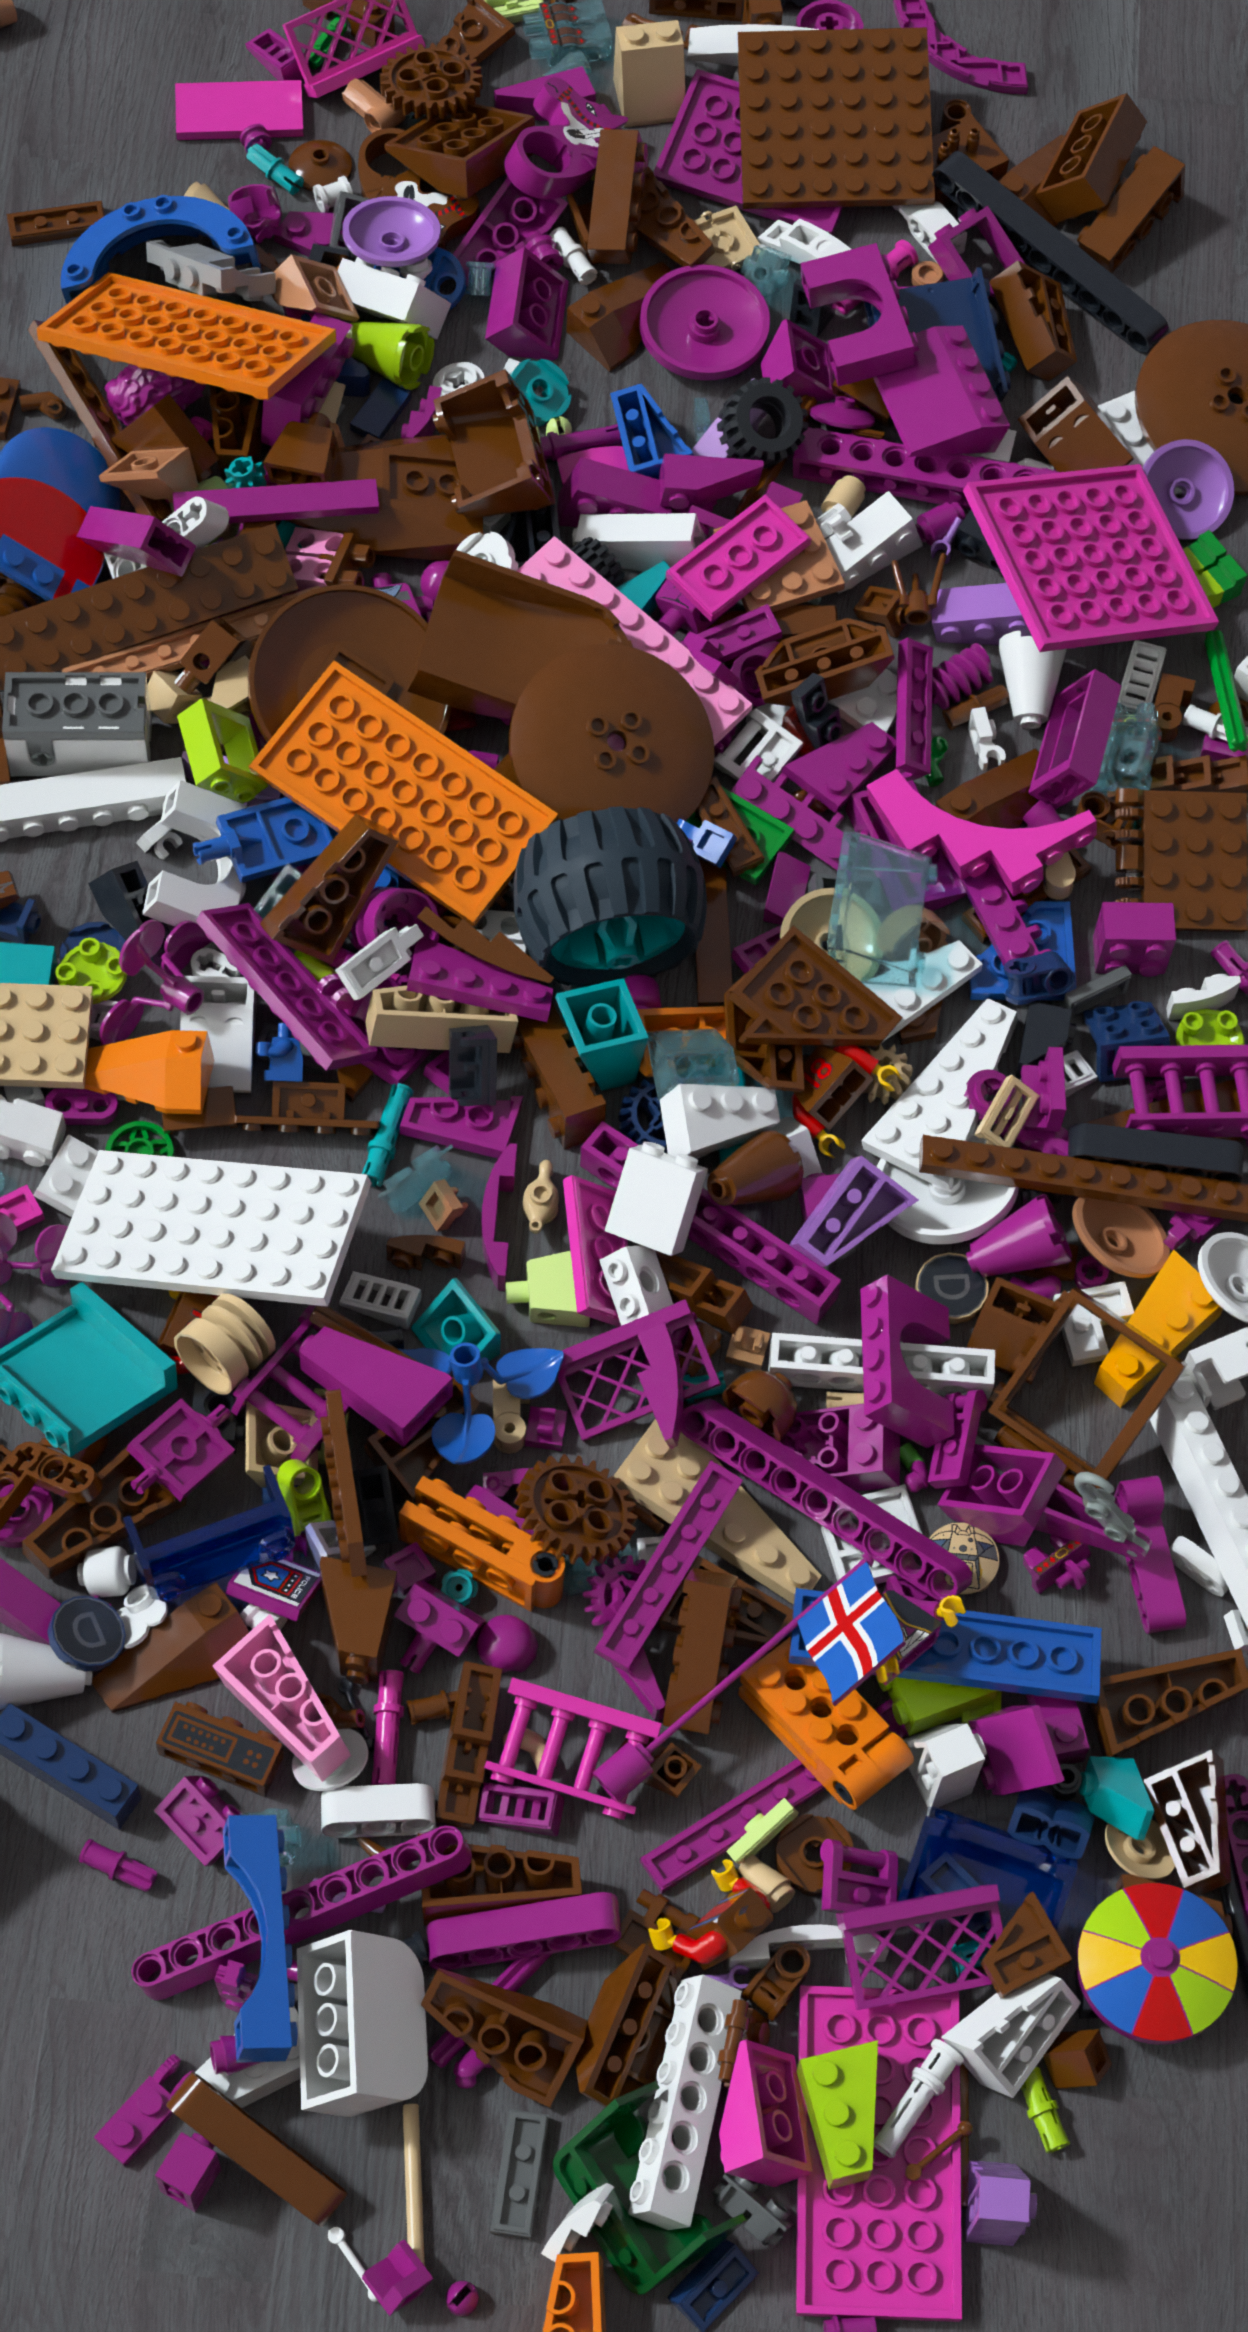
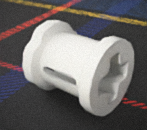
M341 176L337 182L325 186L320 184L313 186L314 198L321 212L327 213L329 208L335 206L336 197L340 191L353 194L351 185L345 176Z

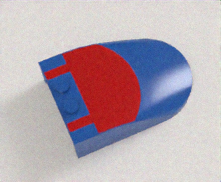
M34 428L13 437L0 451V572L47 601L96 584L106 561L104 553L97 551L76 536L90 506L119 511L121 507L119 488L103 483L99 478V475L109 468L106 463L107 461L94 446L76 434L57 428Z

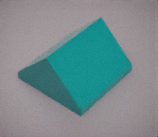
M453 1278L411 1327L412 1331L426 1348L441 1350L449 1356L451 1350L461 1343L476 1345L480 1350L481 1358L486 1357L488 1362L500 1354V1331L457 1278Z

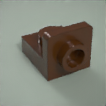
M870 585L853 609L858 619L885 624L891 637L897 638L908 624L905 621V609L900 607V596L897 590Z

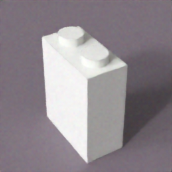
M644 1142L643 1145L629 1148L605 1231L672 1256L684 1250L708 1169L697 1165L698 1160L694 1157L684 1154H677L675 1157L664 1153L665 1148L661 1145Z

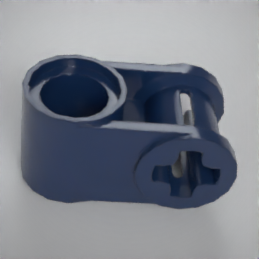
M1054 951L1012 959L1004 965V973L1008 977V988L1006 989L1005 997L1009 1003L1015 1005L1029 1004L1036 1000L1063 995L1071 990L1075 983L1073 971L1063 958Z

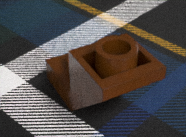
M626 1738V1740L621 1744V1746L617 1749V1751H618L621 1747H623V1746L628 1742L629 1739ZM649 1738L648 1745L655 1739ZM672 1742L667 1748L660 1745L651 1753L655 1761L650 1766L654 1772L642 1783L678 1798L702 1766Z

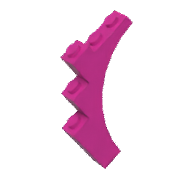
M897 769L866 785L869 802L910 865L918 860H928L941 848L961 881L969 876L977 877L981 875L992 864L1013 897L1021 892H1031L1039 886L1043 880L1044 864L1052 865L1063 857L1064 853L1075 847L1082 848L1088 845L1094 839V836L1097 835V821L1090 810L1065 821L1040 827L1006 829L982 826L956 818L939 809L916 792Z

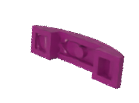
M510 1143L496 1161L486 1184L482 1204L481 1235L483 1254L490 1277L499 1291H505L508 1242H495L499 1191L514 1192L517 1144Z

